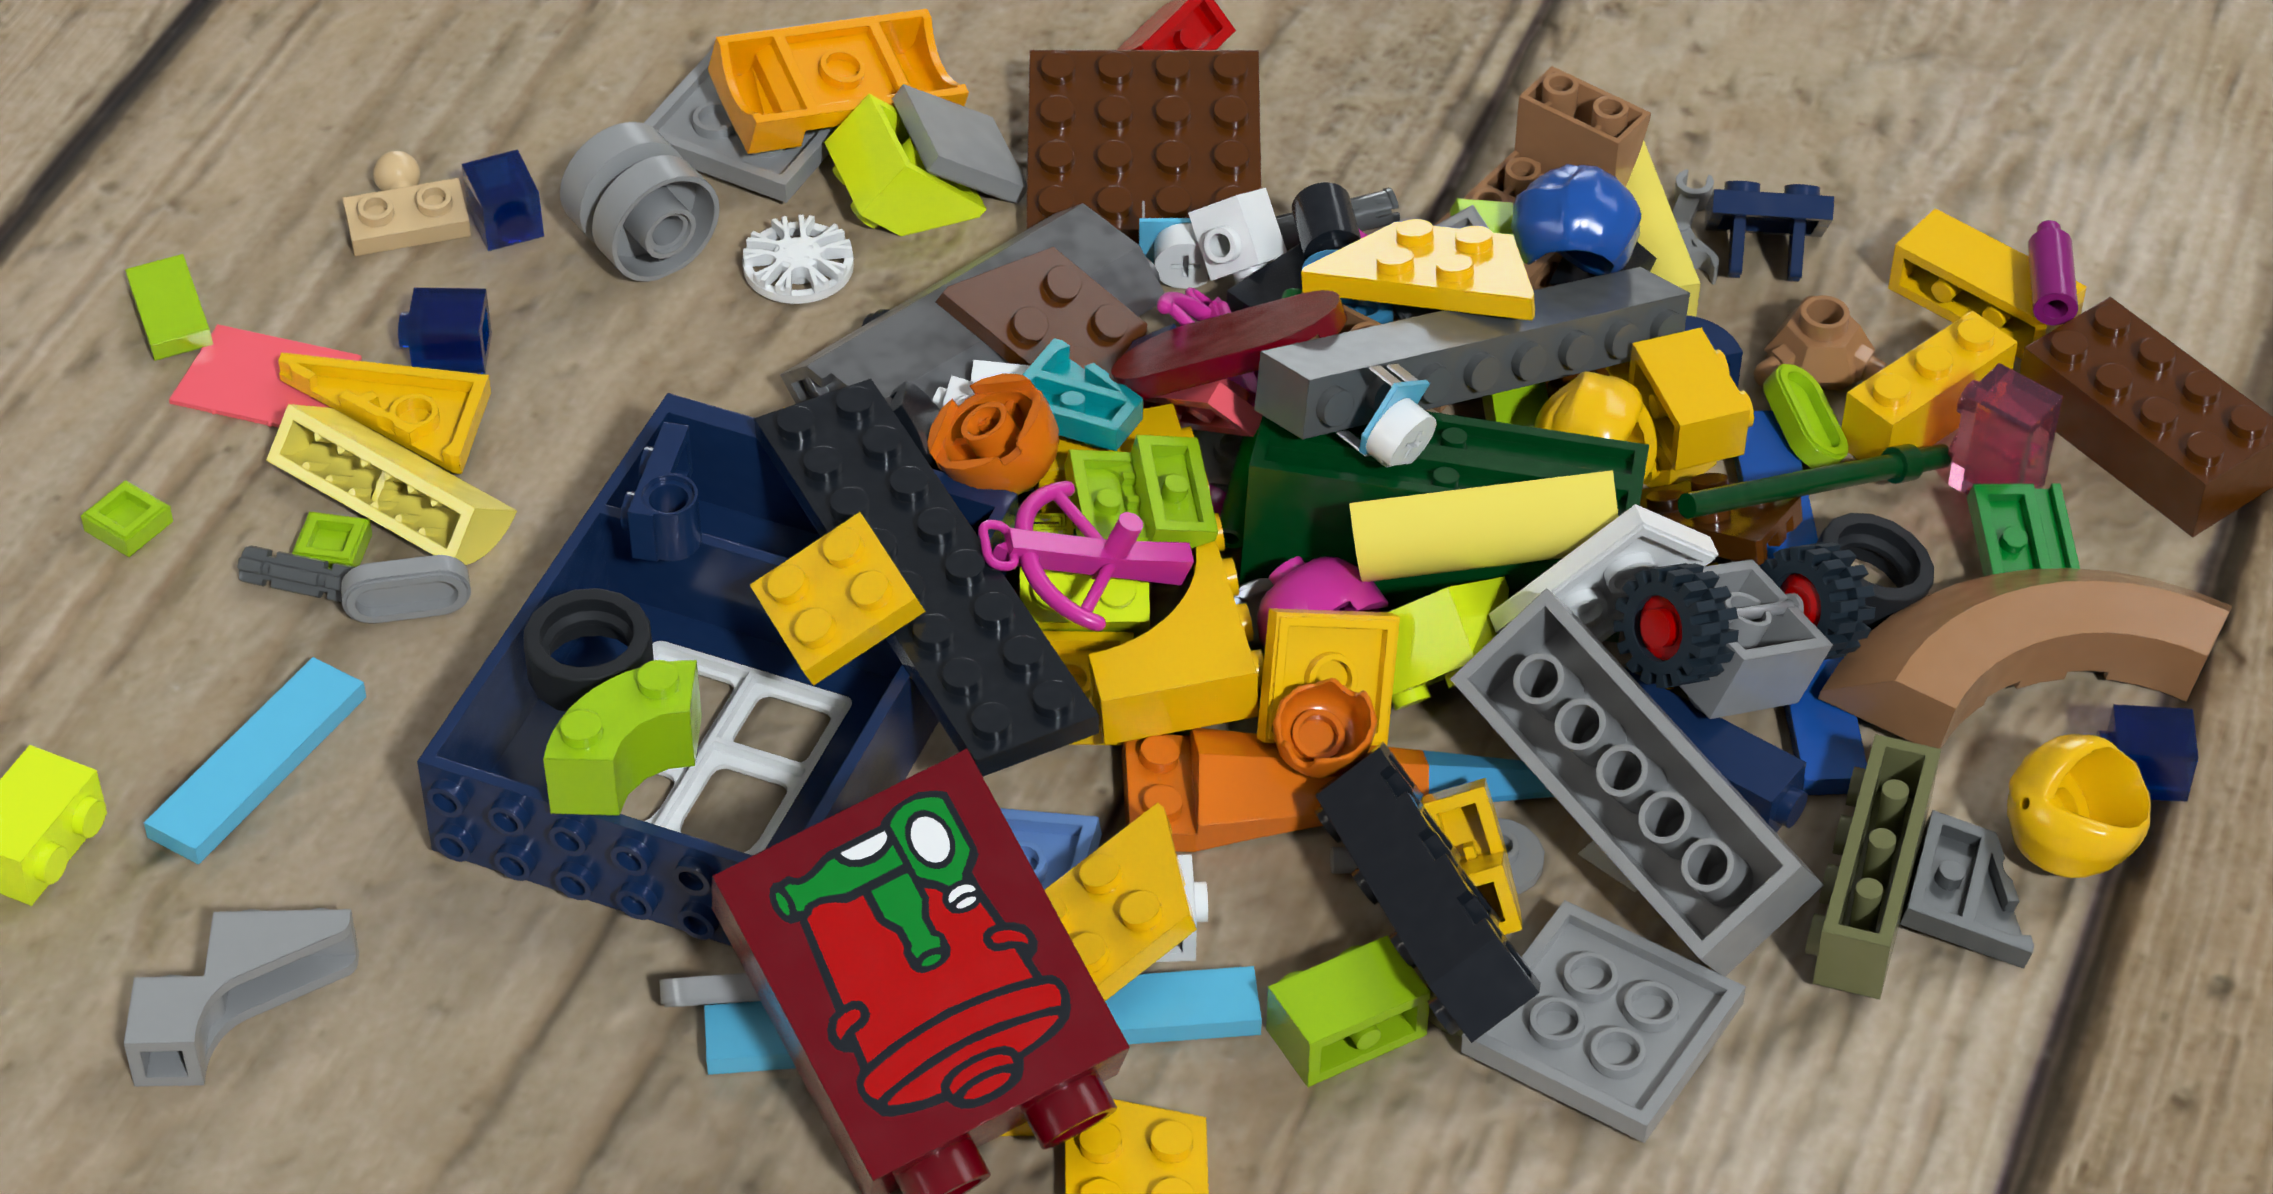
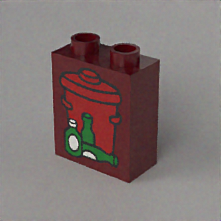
M968 749L712 876V909L862 1194H890L899 1188L903 1194H966L991 1176L978 1150V1147L1028 1122L1041 1149H1048L1090 1129L1117 1110V1106L1104 1081L1118 1074L1130 1047Z

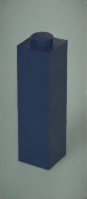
M1626 669L1776 833L1782 826L1791 828L1797 822L1808 798V794L1802 791L1807 762L1720 717L1709 719L1704 713L1696 709L1690 701L1665 688H1656V684L1647 685L1640 681V675Z

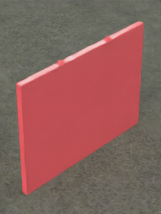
M217 324L211 334L213 345L202 347L171 395L169 403L209 412L213 415L218 414L279 428L288 404L331 408L280 380L278 360L281 352L361 361L362 357L358 354Z

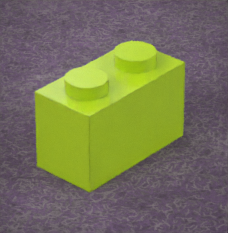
M1386 935L1365 945L1349 947L1337 957L1305 971L1291 972L1277 983L1268 986L1266 1030L1305 1085L1310 1087L1426 1036L1429 1017V1004L1427 1001L1430 999V991L1414 969L1404 961L1395 949L1389 936Z

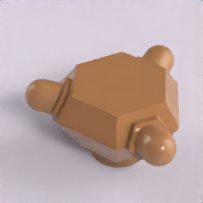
M1826 295L1808 296L1786 317L1765 347L1766 359L1755 367L1754 379L1758 385L1763 387L1764 381L1779 365L1792 364L1812 375L1822 390H1843L1853 382L1860 380L1864 382L1888 365L1876 357L1875 348L1861 326L1850 316L1849 308L1843 301Z

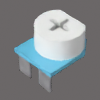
M1142 201V218H1139V246L1145 257L1155 265L1160 280L1168 286L1179 289L1196 288L1206 284L1209 274L1190 218H1145V201Z
M1399 364L1387 365V368L1405 382L1399 381L1382 366H1370L1369 369L1388 383L1391 388L1362 433L1361 440L1349 430L1337 432L1341 438L1361 454L1372 456L1385 467L1412 463L1425 449L1436 428V419L1418 405L1430 383L1427 380L1416 379Z

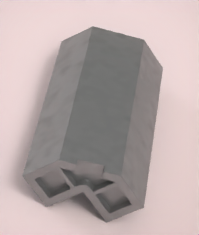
M1082 203L1051 215L785 371L780 376L796 404L870 378L889 406L893 400L890 397L891 393L905 381L914 383L933 401L939 387L947 389L951 375L971 381L973 360L1009 363L935 303V301L950 285L1051 247H1055L1138 317L1157 306V301L1164 294V291L1160 285V277L1155 265L1145 257L1141 247Z

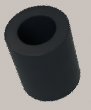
M1330 182L1316 183L1304 188L1293 200L1292 214L1304 260L1317 252L1339 250L1361 239L1349 193L1342 186Z

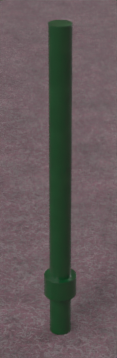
M1912 444L1889 447L1880 456L1684 493L1678 499V510L1684 518L1690 519L1887 480L1892 484L1914 481L1923 472L1947 468L1952 462V452L1945 444L1917 448Z

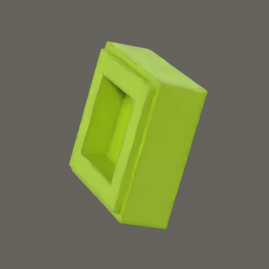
M126 480L81 515L85 532L127 557L132 556L173 522L169 505Z
M309 511L292 554L328 561V568H332L334 563L357 567L361 564L372 537L370 519Z

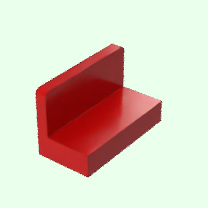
M1173 0L1162 6L1117 50H1217L1236 30L1215 0Z

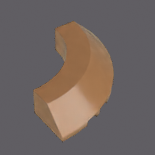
M2051 568L1992 574L1954 584L1927 595L1889 616L1870 631L1866 639L1859 641L1860 648L1855 652L1848 653L1840 661L1820 691L1818 699L1910 742L1939 749L1942 748L1948 737L1967 717L1985 704L1987 697L2011 685L2019 689L2041 682L2065 679L2067 672H2104L2105 680L2143 686L2187 701L2232 606L2187 588L2151 578L2113 571Z

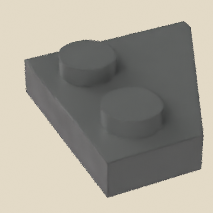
M1932 810L1924 827L1900 924L2023 969L2034 950L2031 935H2022L2014 912L2020 901L2013 880L2004 870L2003 862L2005 856L1997 833Z

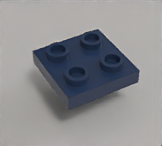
M1726 181L1724 189H1714L1706 205L1704 230L1730 232L1728 277L1740 278V275H1742L1745 233L1789 235L1787 281L1799 282L1802 278L1805 236L1822 237L1833 221L1834 196L1820 195V187L1805 184L1785 185L1784 193L1760 192L1761 184L1752 181Z

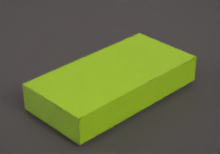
M184 254L125 269L154 361L213 345L211 332Z

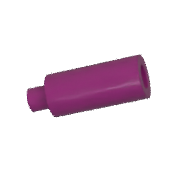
M2046 220L2037 226V232L2028 241L2033 313L2041 323L2056 326L2070 321L2078 312L2074 256L2070 235L2061 230L2058 222Z

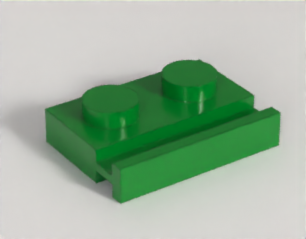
M2052 483L2049 489H2035L2034 484H1973L1967 496V503L1983 576L2027 569H2080L2061 483Z

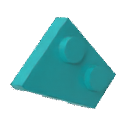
M1054 338L1022 374L1030 379L1035 388L1040 390L1047 399L1059 427V436L1084 442L1093 448H1106L1117 451L1143 419V398L1127 386L1111 380L1109 373L1095 363H1091L1083 369L1070 359V345L1063 340Z

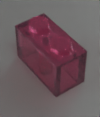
M2000 363L1981 381L1972 380L1963 390L1957 403V412L1961 414L1958 432L1954 436L1948 451L1949 457L1953 458L1948 485L1966 495L1969 494L1973 484H2034L2035 489H2042L2045 486L2063 396Z

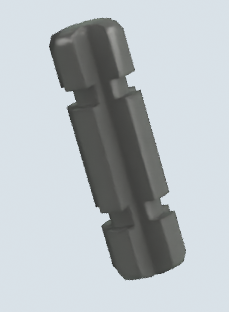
M252 545L244 548L242 556L238 560L239 579L245 583L266 586L267 581H271V588L317 598H321L324 592L328 593V600L341 603L342 579L351 569L355 568L354 566L334 563L332 568H328V561L281 551L277 552L276 557L272 556L273 550Z

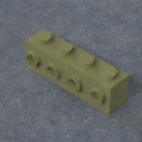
M1875 734L1866 769L1854 766L1846 805L1855 807L1853 817L1842 814L1840 816L1832 854L1842 856L1840 866L1827 864L1823 879L1824 886L1821 888L1819 903L1829 905L1827 914L1824 916L1814 913L1805 949L1806 954L1817 956L1813 984L1880 1000L1931 804L1941 749Z

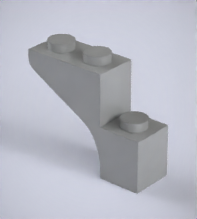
M316 908L311 910L282 911L248 909L243 911L213 912L204 976L166 975L163 977H134L124 1037V1047L134 1087L204 1085L208 1063L213 1051L221 1039L236 1025L351 975L356 970L359 959V949L351 909L330 910Z

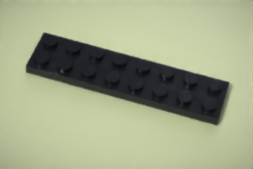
M871 378L754 418L756 438L819 536H824L861 512L926 611L888 636L886 640L957 750L961 752L968 749L983 777L1099 733V714L1002 571L990 567L985 562L979 537Z

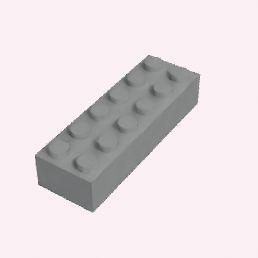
M1547 588L1450 678L1455 686L1695 955L1715 972L1726 977L1824 886L1581 620Z

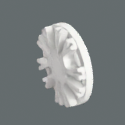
M798 215L799 222L788 223L787 216L781 217V221H778L776 218L772 219V227L761 233L753 231L751 237H748L746 240L747 247L743 249L742 261L743 273L747 283L763 297L781 303H811L835 294L847 284L854 268L850 239L845 238L843 229H838V225L835 223L830 227L815 223V216L809 215L807 219H804V215ZM831 259H844L843 264L830 261ZM755 266H768L757 272L753 269ZM780 278L775 284V286L771 285L775 280ZM810 282L812 286L810 289L792 290V284Z

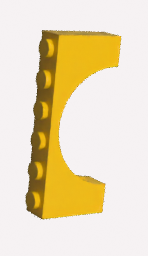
M1173 403L1144 408L1142 421L1116 452H1131L1136 435L1194 437L1191 426L1181 428ZM1059 436L1056 459L1044 478L1033 487L1034 491L1048 484L1066 481L1064 464L1069 449L1113 450L1093 448L1084 442ZM1054 500L1040 509V513H1064ZM1214 513L1218 528L1216 540L1191 549L1194 559L1191 567L1193 579L1177 607L1155 627L1137 638L1106 650L1088 654L1091 696L1094 708L1099 714V726L1104 745L1259 717L1258 689L1262 687L1264 656L1261 649L1250 651L1248 642L1253 641L1251 616L1246 603H1235L1234 596L1239 595L1237 572L1232 557L1222 559L1220 551L1225 550V541L1218 513Z

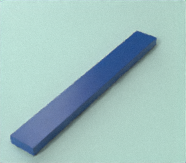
M1754 411L1753 426L1748 427L1745 453L1744 455L1733 457L1738 483L1802 471V462L1790 448L1773 411ZM1809 495L1801 496L1803 521L1797 528L1786 533L1787 539L1780 546H1768L1767 543L1768 559L1775 558L1773 553L1780 549L1817 543L1818 536ZM1844 656L1824 660L1800 701L1795 704L1784 705L1793 754L1795 757L1807 762L1802 791L1808 795L1847 794L1854 766L1864 769L1867 766L1857 716L1818 699L1820 691Z

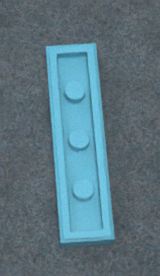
M312 657L144 822L147 838L199 865L366 698L364 682Z

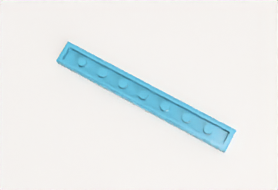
M1254 966L1140 974L1105 1001L1128 1044L1261 1035L1262 1018ZM761 1001L704 1005L708 1075L796 1069Z

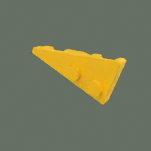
M281 352L278 360L280 380L334 408L442 468L456 474L463 473L491 394L489 375Z

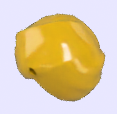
M1581 372L1574 380L1555 392L1541 407L1534 423L1535 428L1649 445L1644 480L1653 470L1657 455L1655 425L1642 402L1639 390L1629 382L1618 377L1605 376L1595 372Z
M2089 734L2057 736L2032 750L2009 780L2007 817L2015 845L2029 861L2054 875L2066 878H2086L2107 872L2130 856L2140 846L2148 833L2151 800L2140 769L2134 760L2105 738Z

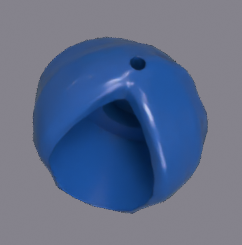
M1566 164L1539 176L1529 184L1526 190L1516 196L1513 205L1511 228L1519 253L1525 264L1530 265L1548 253L1557 252L1582 271L1600 276L1618 272L1629 262L1640 236L1639 224L1642 214L1632 193L1612 174L1598 166Z

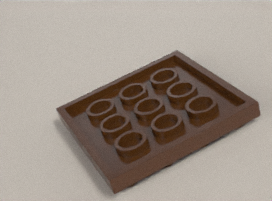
M1030 50L1027 229L1057 212L1084 203L1135 243L1139 244V218H1142V201H1145V218H1190L1189 212L1239 194L1261 189L1259 50Z

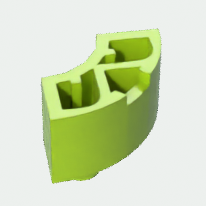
M653 660L647 662L642 667L624 672L601 683L582 696L568 709L554 728L543 758L551 814L619 816L627 796L645 779L668 769L695 766L702 718L697 660Z

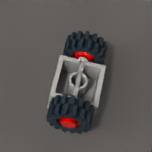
M1821 542L1780 549L1773 553L1775 558L1766 559L1761 567L1751 559L1705 567L1696 563H1683L1642 570L1634 574L1636 580H1629L1622 587V590L1628 597L1617 598L1615 609L1624 613V619L1614 620V632L1624 631L1625 641L1616 644L1620 654H1632V658L1626 663V666L1632 673L1642 671L1640 681L1647 685L1656 683V688L1680 686L1688 695L1691 704L1709 719L1795 704L1800 701L1824 660L1846 656V653L1855 652L1861 647L1858 640L1868 637L1871 628L1862 622L1863 620L1875 618L1876 607L1866 606L1865 598L1875 596L1873 585L1862 586L1861 579L1869 573L1864 564L1851 566L1857 556L1851 550L1840 551L1841 545L1833 542L1825 544Z

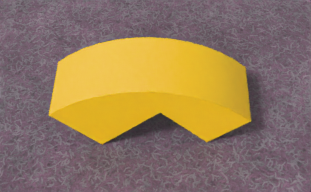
M1486 778L1423 796L1421 803L1461 854L1459 864L1501 918L1499 923L1500 930L1504 935L1521 931L1522 917L1517 891Z

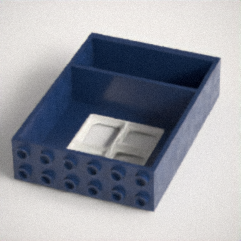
M671 393L666 394L418 759L420 783L431 849L433 851L442 853L454 861H467L501 872L513 880H526L561 891L568 897L576 900H589L623 911L628 916L638 920L648 919L685 931L697 939H710L732 946L712 909L713 875L906 779L939 720L886 638L813 686L750 587L751 583L821 538L756 438L754 417ZM663 422L689 425L693 473L690 479L698 489L702 531L701 546L690 557L678 561L658 560V562L632 558L629 530L621 528L620 519L626 493L628 491L635 492L639 484V466L642 453L646 446L654 447ZM933 469L978 537V528L986 520H999L1006 523L1010 528H1014L1018 512L1017 493L1007 490L977 489L954 481L946 473ZM989 529L988 534L993 553L996 545L1005 542V537L1002 532ZM1019 566L1011 571H1002L1014 590L1019 584ZM600 588L621 593L640 605L650 621L654 660H697L698 675L727 683L734 688L698 746L695 766L668 769L658 774L671 779L674 782V786L660 809L646 821L623 814L614 816L550 813L543 758L549 738L566 712L556 710L539 699L530 685L524 652V629L534 611L549 599L572 590ZM587 636L564 643L550 657L561 664L578 668L594 667L615 660L627 650L628 646L617 639L604 636ZM773 697L829 715L831 720L805 761L797 762L734 742L741 727L760 699ZM721 769H729L778 784L787 790V794L760 839L750 850L744 853L680 832L686 816L707 782L716 771Z

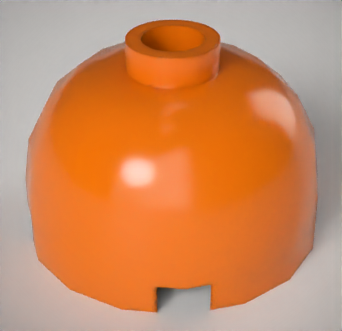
M1002 373L983 378L970 385L975 395L966 399L960 406L952 398L942 407L930 427L927 441L928 449L935 459L939 470L946 473L954 481L977 489L1007 490L1017 493V496L1036 486L1044 478L1056 459L1059 445V427L1043 393L1035 388L1031 380L1024 375Z

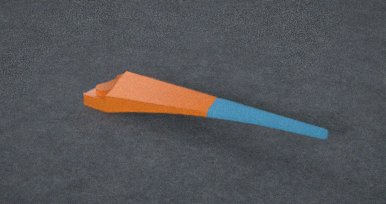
M1195 728L1191 729L1190 736L1163 734L1126 741L1122 745L1126 826L1158 802L1164 807L1171 824L1176 852H1197L1251 839L1323 826L1315 814V810L1321 807L1315 795L1321 787L1335 777L1315 779L1296 771L1281 758L1276 743L1262 742L1257 739V733ZM1371 746L1369 752L1376 746ZM1388 747L1423 793V796L1486 778L1493 802L1554 797L1522 760Z

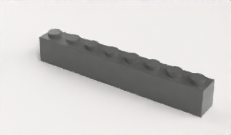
M1636 267L1533 290L1535 317L1532 321L1443 310L1264 350L1260 354L1254 410L1303 440L1369 424L1391 388L1388 383L1369 369L1370 366H1382L1399 381L1405 382L1387 368V365L1399 364L1416 379L1427 380L1430 385L1418 405L1424 410L1585 371L1630 362L1632 343L1685 331L1690 293L1642 267Z

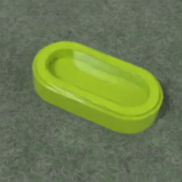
M1792 364L1779 365L1764 381L1763 391L1790 448L1802 462L1812 469L1840 463L1848 454V442L1821 386L1804 369Z

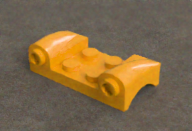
M928 9L716 37L708 66V73L719 99L747 154L802 146L806 131L839 126L868 94L895 107L892 98L903 84L965 106L969 94L966 85L954 81L942 65L937 52L932 18Z

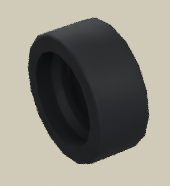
M1848 513L1834 518L1823 530L1817 543L1824 542V544L1831 542L1840 544V551L1851 550L1857 556L1855 559L1872 564L1883 571L1896 585L1897 588L1883 587L1868 582L1864 578L1861 579L1862 586L1873 585L1875 596L1865 598L1866 606L1876 607L1875 618L1863 620L1862 622L1871 628V631L1889 616L1925 597L1933 585L1934 565L1927 549L1911 532L1894 521L1873 514Z
M600 588L579 589L553 597L533 612L524 629V652L528 681L539 699L559 711L567 712L582 696L610 678L642 667L645 663L654 660L649 619L639 604L623 594ZM587 636H604L617 639L628 646L627 650L615 660L594 667L578 668L561 664L550 657L564 643Z

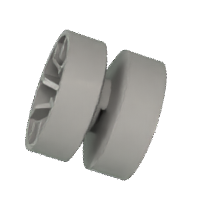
M640 122L616 124L590 138L569 162L560 186L561 205L566 215L597 245L599 250L623 275L636 281L659 280L686 267L708 244L719 218V200L713 187L682 158L678 151L656 129Z

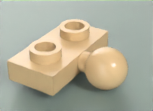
M403 151L387 152L377 160L373 176L377 187L381 191L343 197L344 211L354 256L471 236L469 218L459 178L418 185L420 181L419 165L410 154Z

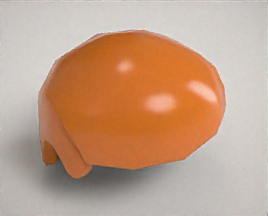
M1329 678L1316 684L1309 683L1298 686L1280 700L1271 731L1281 758L1291 768L1315 779L1339 776L1368 754L1376 733L1377 718L1371 697L1366 691L1354 692L1342 685L1336 678Z

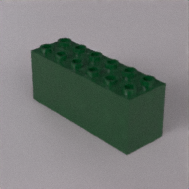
M1426 411L1436 419V428L1425 449L1410 464L1385 467L1372 456L1361 454L1337 434L1338 431L1302 440L1262 415L1249 464L1239 584H1244L1255 578H1269L1276 568L1296 556H1300L1305 563L1320 557L1340 558L1358 567L1349 503L1613 470L1618 516H1620L1633 505L1640 506L1649 445ZM1368 424L1340 431L1349 430L1361 440V435ZM1563 558L1373 582L1388 601V607L1392 609H1397L1450 586L1504 576L1509 587V599ZM1615 632L1604 641L1618 643L1620 632Z

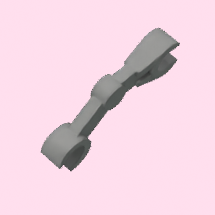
M1686 169L1676 176L1674 192L1676 204L1672 213L1694 268L1705 271L1709 275L1711 284L1714 285L1718 275L1719 258L1712 249L1695 237L1691 229L1696 212L1706 209V205L1713 192L1714 180L1711 175H1708L1704 187L1698 189L1687 187L1689 170Z

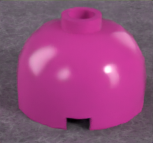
M1296 556L1280 565L1269 576V580L1274 586L1264 595L1257 614L1259 639L1265 650L1269 608L1381 612L1379 608L1388 607L1389 603L1373 581H1361L1359 568L1344 559L1333 557H1320L1305 563L1300 556Z

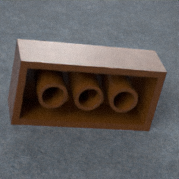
M2112 297L2105 299L2024 347L2014 401L2191 537H2195L2273 488V416Z

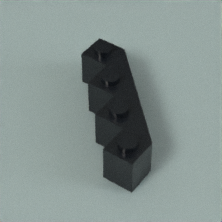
M1384 742L1380 743L1356 764L1318 790L1315 796L1321 807L1315 810L1316 816L1337 843L1341 841L1344 843L1358 867L1351 872L1354 880L1374 905L1379 903L1395 929L1389 935V939L1404 961L1413 969L1416 967L1419 969L1426 983L1435 994L1427 1002L1437 1019L1451 1035L1461 1029L1472 1043L1540 993V981L1500 930L1499 923L1501 918L1459 864L1461 854L1421 803L1423 793Z

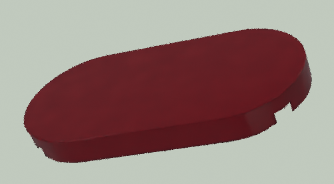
M1320 290L1294 295L1163 332L1125 353L1113 365L1111 374L1116 383L1127 386L1143 399L1166 395L1258 371L1261 351L1308 341L1316 335L1319 338L1336 335L1344 327L1347 321V314L1339 295L1334 291Z

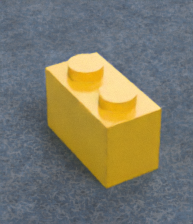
M1702 327L1632 343L1628 382L1639 390L1642 402L1655 425L1657 441L1673 469L1676 471L1744 455L1748 427H1752L1754 423L1753 405L1749 395L1744 390H1738L1730 376L1725 355L1721 350L1713 348Z

